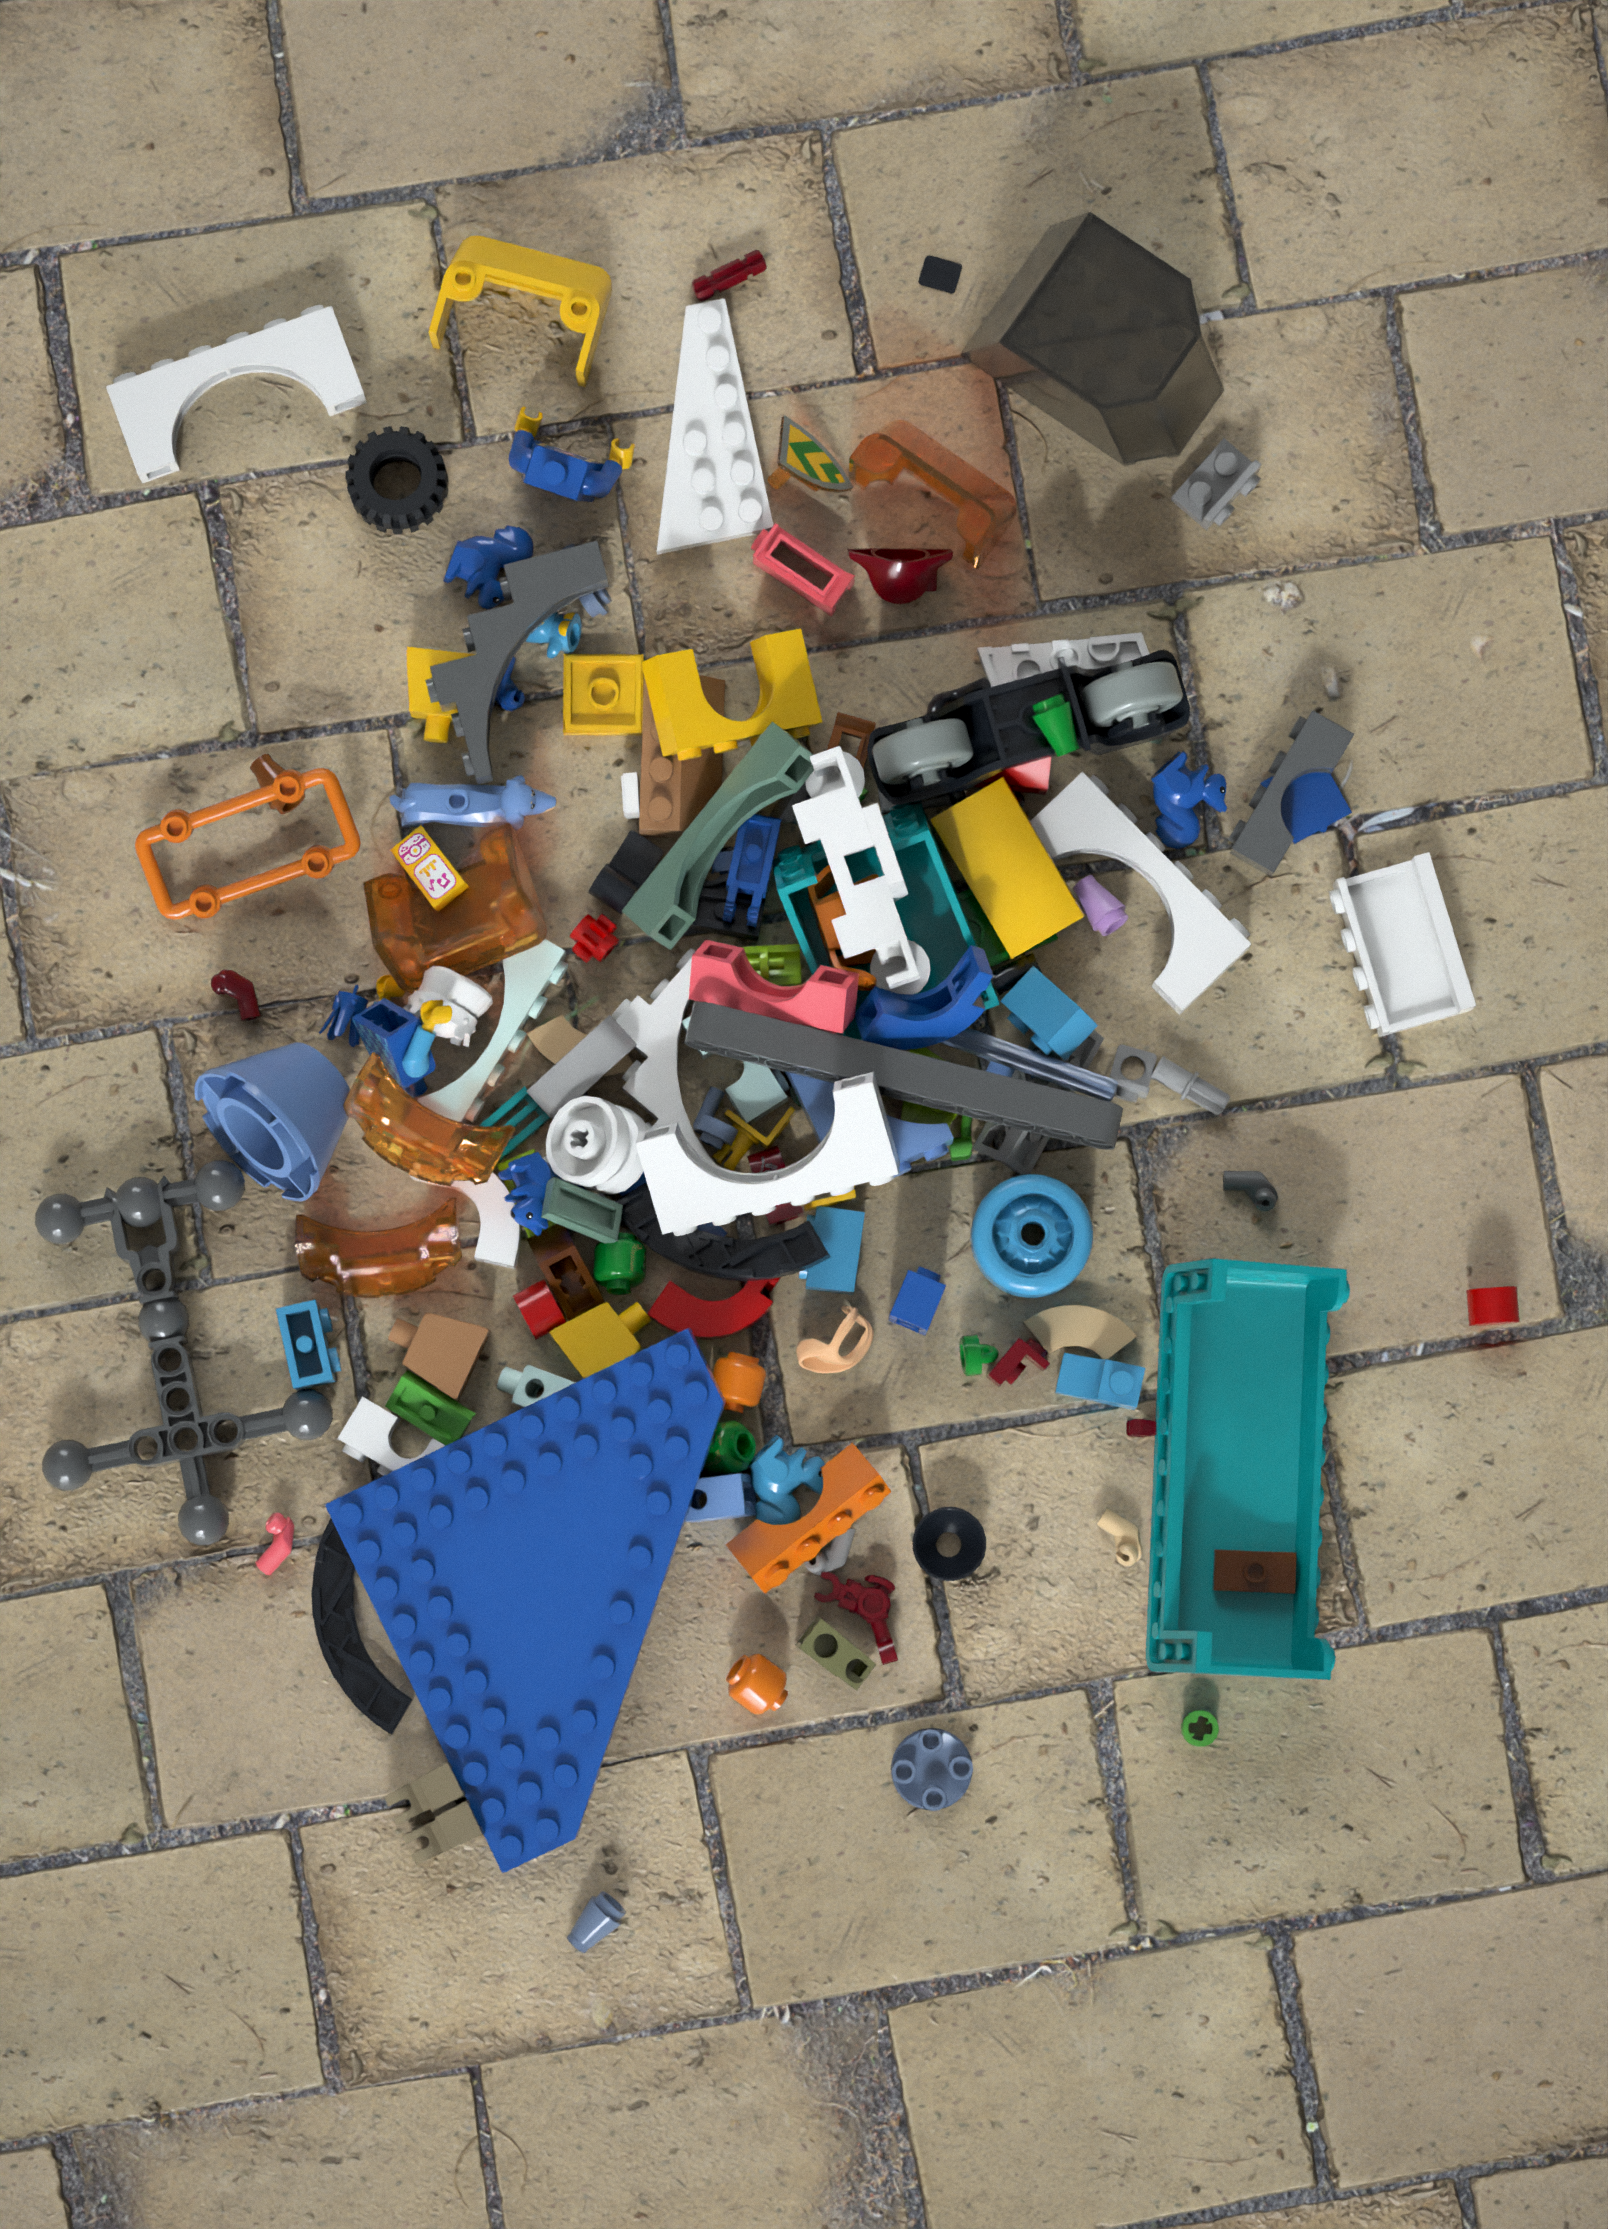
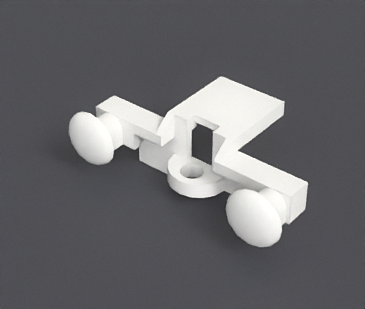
M840 746L809 756L814 771L805 783L806 790L811 799L792 805L805 844L821 839L846 912V915L831 920L844 959L876 948L870 965L871 974L877 979L876 987L899 994H916L928 982L931 971L930 962L922 947L914 941L907 940L894 903L909 893L878 804L876 803L864 808L861 807L858 797L862 794L865 784L864 769L855 757L847 752H843ZM875 846L884 876L854 886L844 856Z

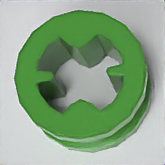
M1195 1710L1188 1713L1181 1724V1733L1184 1739L1196 1747L1211 1744L1217 1738L1219 1732L1216 1718L1210 1712L1204 1710ZM1198 1716L1206 1718L1205 1724L1211 1725L1210 1734H1203L1202 1740L1194 1739L1192 1737L1195 1734L1194 1732L1189 1733V1724L1196 1723Z

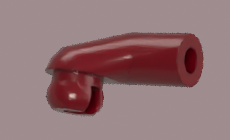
M229 969L221 970L212 977L211 988L217 995L227 994L237 1000L241 1021H250L261 1017L255 988L250 980Z

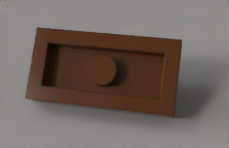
M1214 1550L1212 1591L1295 1594L1296 1553Z

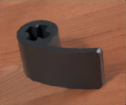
M631 830L611 862L607 863L600 871L588 893L623 915L622 910L650 876L662 857L663 850Z

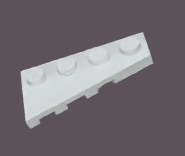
M1142 632L1090 637V639L1068 641V639L1054 640L1049 643L1011 644V646L992 648V646L977 648V653L991 687L1058 669V658L1064 657L1067 666L1077 665L1083 669H1097L1131 661L1149 654Z

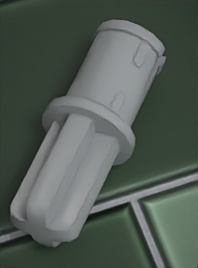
M1162 1056L1150 1077L1152 1080H1156L1182 1095L1180 1099L1183 1101L1187 1098L1215 1115H1220L1230 1099L1227 1093L1199 1078V1072L1196 1071L1195 1074H1192L1166 1059L1167 1057Z

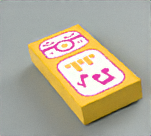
M422 825L390 849L420 891L438 912L469 888V885Z

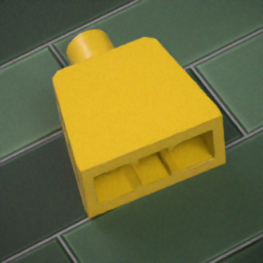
M407 647L409 712L413 718L426 719L423 740L432 743H447L450 722H453L451 714L458 713V709L443 712L439 701L431 703L425 681L426 679L433 678L430 666L476 654Z
M637 1301L619 1315L616 1314L608 1302H605L554 1328L549 1333L584 1379L640 1352L642 1347L633 1334L652 1320Z

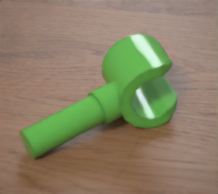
M962 1115L961 1137L953 1138L952 1144L949 1145L952 1161L967 1160L972 1155L971 1117Z

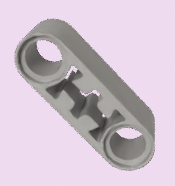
M609 1015L526 1092L553 1120L558 1110L570 1100L582 1096L629 1053L637 1043Z

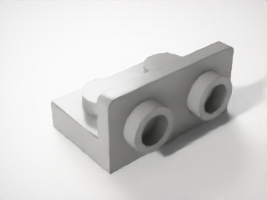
M1223 438L1174 493L1171 501L1206 531L1214 522L1221 526L1235 510L1231 503L1240 493L1247 497L1260 482L1261 478L1257 474L1262 464L1256 459L1251 462Z

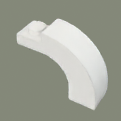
M460 1154L456 1155L453 1169L447 1168L448 1161L435 1157L425 1156L423 1162L413 1161L410 1173L412 1180L457 1190L468 1196L475 1203L481 1221L480 1234L474 1255L476 1261L516 1269L521 1246V1225L511 1217L510 1211L515 1204L504 1200V1197L509 1192L502 1181L486 1166Z

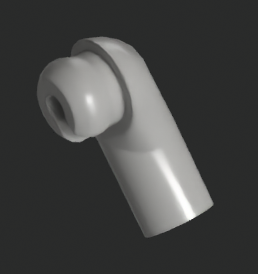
M850 1527L847 1532L836 1536L830 1544L821 1548L816 1557L804 1562L807 1570L815 1575H821L822 1572H831L842 1567L847 1561L856 1529Z

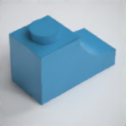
M1064 1352L1055 1393L1135 1410L1138 1405L1145 1368L1108 1359L1090 1358Z

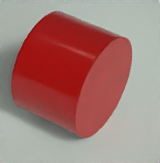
M544 1279L512 1295L535 1340L566 1323Z
M1517 1286L1466 1290L1469 1326L1520 1322Z

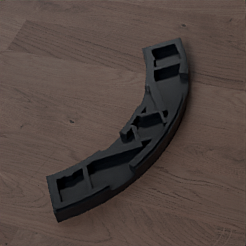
M646 1183L614 1201L623 1205L622 1221L654 1252L682 1268L708 1277L731 1281L768 1280L795 1274L831 1257L809 1220L782 1233L751 1240L718 1236L698 1229L686 1235L675 1236L673 1232L662 1234Z
M330 1518L317 1550L313 1572L311 1596L316 1636L324 1659L344 1693L373 1723L393 1735L413 1699L401 1692L383 1675L368 1654L361 1639L356 1622L353 1599L356 1569Z

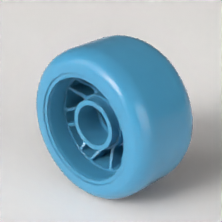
M1019 1175L999 1183L987 1193L979 1204L971 1225V1249L975 1262L982 1274L1000 1290L1024 1298L1044 1297L1067 1287L1083 1270L1090 1256L1093 1244L1092 1221L1082 1199L1065 1183L1045 1175ZM1028 1224H1035L1042 1229L1044 1239L1038 1245H1028L1021 1237V1229Z

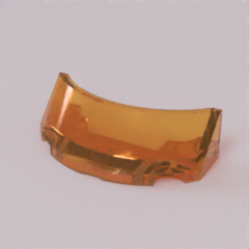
M375 1052L371 1053L360 1070L343 1104L347 1117L356 1119L364 1131L361 1139L379 1157L393 1167L409 1173L412 1177L438 1185L451 1186L454 1181H472L474 1185L488 1182L516 1130L510 1124L498 1127L465 1124L430 1110L411 1097L394 1080L383 1064L380 1055Z
M450 1197L441 1207L418 1221L401 1227L378 1231L341 1229L318 1222L304 1214L296 1215L295 1248L301 1276L312 1283L321 1280L336 1286V1293L361 1298L404 1295L436 1282L437 1274L449 1265L455 1267L462 1258L457 1197Z

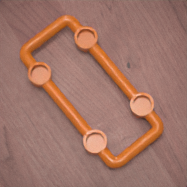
M325 768L313 769L302 774L293 769L284 770L275 778L274 783L192 813L181 809L172 810L163 817L161 824L140 832L135 841L136 853L157 908L163 916L173 920L193 914L200 918H210L217 914L224 903L306 874L315 879L323 878L333 870L335 864L354 857L361 845L359 833L339 780L332 771ZM319 784L324 785L345 841L343 845L331 849L324 845L311 846L300 860L218 889L209 884L201 885L192 892L189 899L176 904L172 903L151 844L164 839L173 843H181L192 835L195 828L277 799L285 803H294L301 799L306 789Z

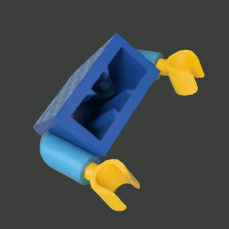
M383 975L376 982V991L379 996L378 1002L374 1001L373 1005L351 1019L379 1074L400 1086L406 1097H418L425 1093L428 1088L424 1077L436 1068L430 1049L436 1036V1032L433 1031L435 1024L449 1023L452 1018V1008L450 1006H442L443 1000L424 1002L420 1008L422 1025L418 1017L390 1001L391 997H403L406 988L405 979L397 975Z

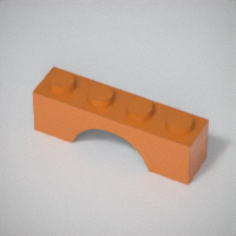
M853 1442L821 1467L823 1476L822 1493L815 1507L806 1516L785 1525H772L757 1519L726 1544L727 1548L764 1594L773 1587L781 1585L790 1573L804 1562L816 1557L821 1548L836 1536L847 1532L852 1523L868 1510L878 1507L883 1499L891 1493V1490L880 1474Z

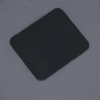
M928 255L925 258L918 282L920 285L953 294L958 284L962 265Z

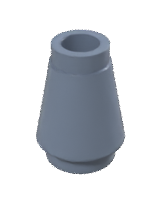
M601 1891L597 1897L591 1896L567 1939L577 1950L586 1953L589 1948H592L622 1924L621 1918L626 1914V1911L617 1900L608 1893Z

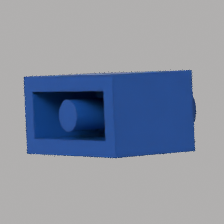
M918 1267L917 1272L908 1270L888 1321L926 1336L946 1287L945 1284L939 1282L941 1275L923 1267Z

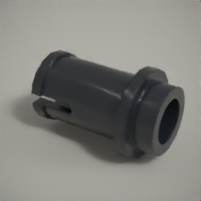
M1022 953L1020 954L1021 959L992 971L993 977L991 979L999 995L1012 989L1032 966L1041 972L1033 953L1027 956Z

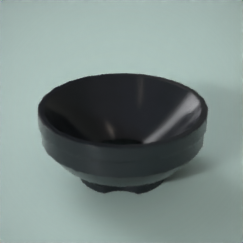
M942 1507L926 1514L918 1523L912 1539V1548L917 1563L928 1575L943 1581H956L969 1576L980 1566L986 1552V1536L982 1525L971 1513L957 1507ZM946 1532L956 1534L961 1541L959 1553L952 1557L941 1555L936 1547L938 1537Z

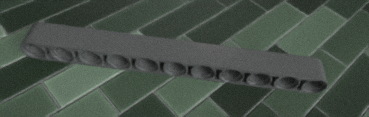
M695 1002L693 1004L685 1038V1044L697 1050L830 1083L874 1072L880 1095L1097 1149H1115L1123 1112L1121 1106L1112 1102L708 1002Z

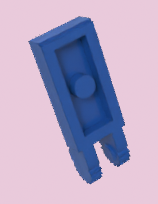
M754 814L738 828L726 884V891L728 893L723 921L732 922L737 908V893L753 896L746 919L748 926H757L762 898L766 897L781 819Z

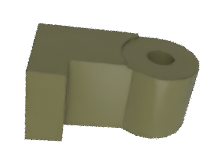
M818 1616L795 1644L796 1647L833 1675L841 1678L856 1691L877 1665Z

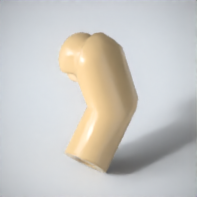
M1106 1508L1097 1526L1114 1535L1117 1561L1123 1566L1134 1565L1142 1555L1139 1529L1130 1521Z

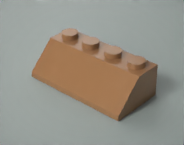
M699 675L702 691L707 702L718 714L724 717L725 680ZM645 677L639 833L643 837L680 838L705 807L709 799L721 787L723 753L715 754L714 747L701 749L702 756L679 761L677 754L663 757Z

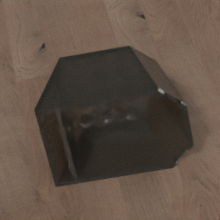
M1091 212L1049 226L960 354V356L1124 466L1166 456L1168 458L1180 456L1224 392L1214 335L1191 279Z

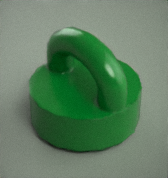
M976 1334L965 1335L960 1338V1361L962 1371L966 1376L981 1375L982 1364L992 1363L998 1359V1350L994 1346L980 1344Z

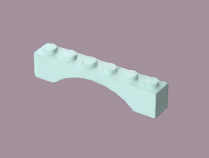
M523 926L503 959L505 975L504 1005L498 1027L488 1047L476 1063L456 1081L437 1092L418 1098L398 1131L401 1138L435 1158L444 1159L446 1154L452 1157L456 1153L464 1139V1136L459 1134L467 1120L471 1122L476 1120L485 1104V1101L480 1098L488 1085L494 1088L503 1076L506 1067L501 1064L509 1051L515 1054L527 1035L522 1030L530 1017L537 1019L548 1000L543 995L550 983L552 982L557 985L565 974L569 965L564 962L567 957L565 950Z

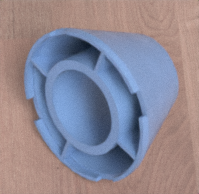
M300 1042L291 1043L209 1069L196 1080L194 1088L196 1100L203 1099L208 1111L202 1118L228 1156L261 1186L267 1188L270 1184H273L285 1191L281 1194L282 1198L292 1201H305L317 1191L354 1105L351 1090L338 1069L319 1051Z

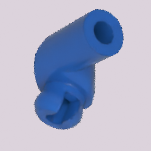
M513 657L506 670L495 699L499 707L506 711H514L520 708L525 701L524 693L511 680V674L516 661L515 657Z

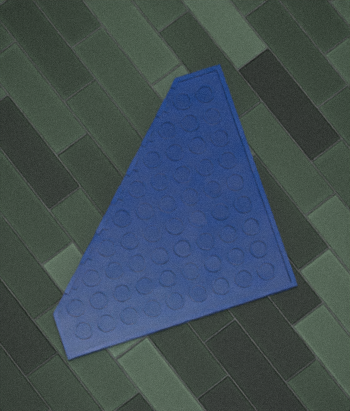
M690 1327L325 1504L446 1758L452 1766L459 1785L464 1790L467 1801L469 1800L471 1804L470 1807L476 1820L485 1833V1839L502 1874L578 1837L589 1799L592 1796L601 1770L607 1746L610 1743L620 1714L619 1711L625 1693L633 1676L641 1646L649 1629L657 1605V1599L663 1582L666 1579L681 1529L684 1526L700 1473L703 1470L718 1420L721 1417L726 1402Z

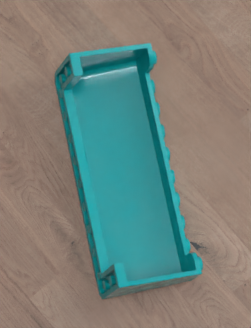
M1211 1258L1170 1264L1163 1273L1161 1283L1146 1634V1661L1148 1668L1153 1672L1331 1680V1671L1335 1666L1334 1649L1330 1647L1326 1639L1315 1638V1630L1319 1624L1316 1590L1321 1581V1572L1317 1564L1318 1548L1322 1543L1319 1514L1324 1500V1489L1321 1485V1467L1326 1457L1322 1437L1323 1426L1327 1420V1407L1324 1404V1387L1329 1377L1328 1365L1325 1363L1326 1345L1330 1339L1327 1312L1338 1311L1349 1298L1350 1285L1348 1280H1346L1347 1269ZM1214 1550L1296 1553L1295 1594L1212 1591Z

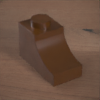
M555 1224L543 1230L541 1235H534L527 1239L538 1265L569 1321L605 1303L566 1227Z

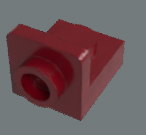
M1018 1338L986 1377L998 1387L1004 1381L1012 1385L1026 1368L1021 1362L1024 1357L1040 1370L1045 1371L1050 1365L1045 1359L1048 1352L1032 1338H1029L1026 1342Z

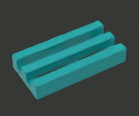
M525 1086L464 1138L465 1142L490 1170L551 1119L526 1092L528 1089ZM524 1099L528 1102L527 1106L483 1144L479 1145L476 1142ZM535 1110L539 1116L490 1158L486 1152Z

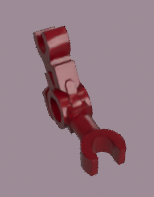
M822 1572L820 1577L832 1582L834 1588L829 1595L815 1592L814 1598L824 1604L832 1603L835 1600L839 1601L838 1608L859 1615L867 1621V1624H871L882 1664L885 1665L898 1661L886 1621L889 1618L888 1614L891 1608V1601L888 1595L896 1589L895 1585L886 1578L877 1575H869L864 1578V1581L874 1584L873 1587H863L861 1583L849 1578L844 1585L840 1583L838 1577L833 1573Z

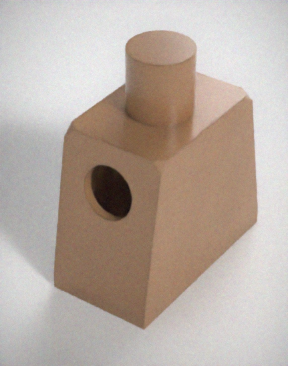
M426 1312L419 1327L397 1318L390 1331L388 1340L408 1349L402 1362L405 1367L459 1402L491 1331L482 1326Z

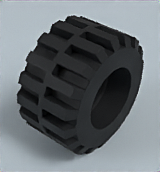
M392 426L383 427L384 433L379 435L375 431L367 435L369 440L365 443L360 440L355 446V455L350 454L347 461L349 469L346 471L345 478L348 486L347 489L355 510L362 515L363 520L367 524L371 525L373 523L376 525L377 530L385 533L387 529H391L394 534H403V529L410 528L412 533L418 531V525L423 522L429 525L434 520L432 515L435 512L440 514L444 507L442 501L448 495L447 471L442 455L439 454L436 445L432 441L428 442L424 434L416 431L415 434L410 433L409 428L400 426V431H393ZM395 461H403L414 465L421 475L417 489L408 497L399 500L384 498L374 488V479L378 471L383 466Z

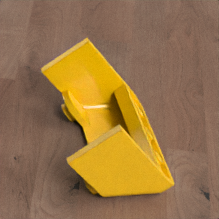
M470 236L462 241L444 274L428 331L432 348H441L454 300L466 302L475 299L482 292L485 281L561 301L560 317L563 324L572 331L585 334L576 367L578 386L586 388L612 293V283L609 274L601 267L484 236Z

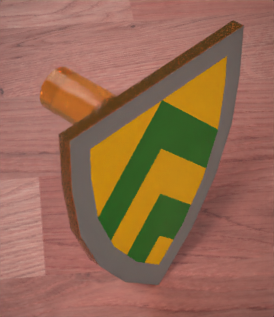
M784 415L781 418L778 468L768 477V483L774 489H779L791 477H794L814 492L819 489L836 493L851 491L854 488L852 483L831 453L813 435Z

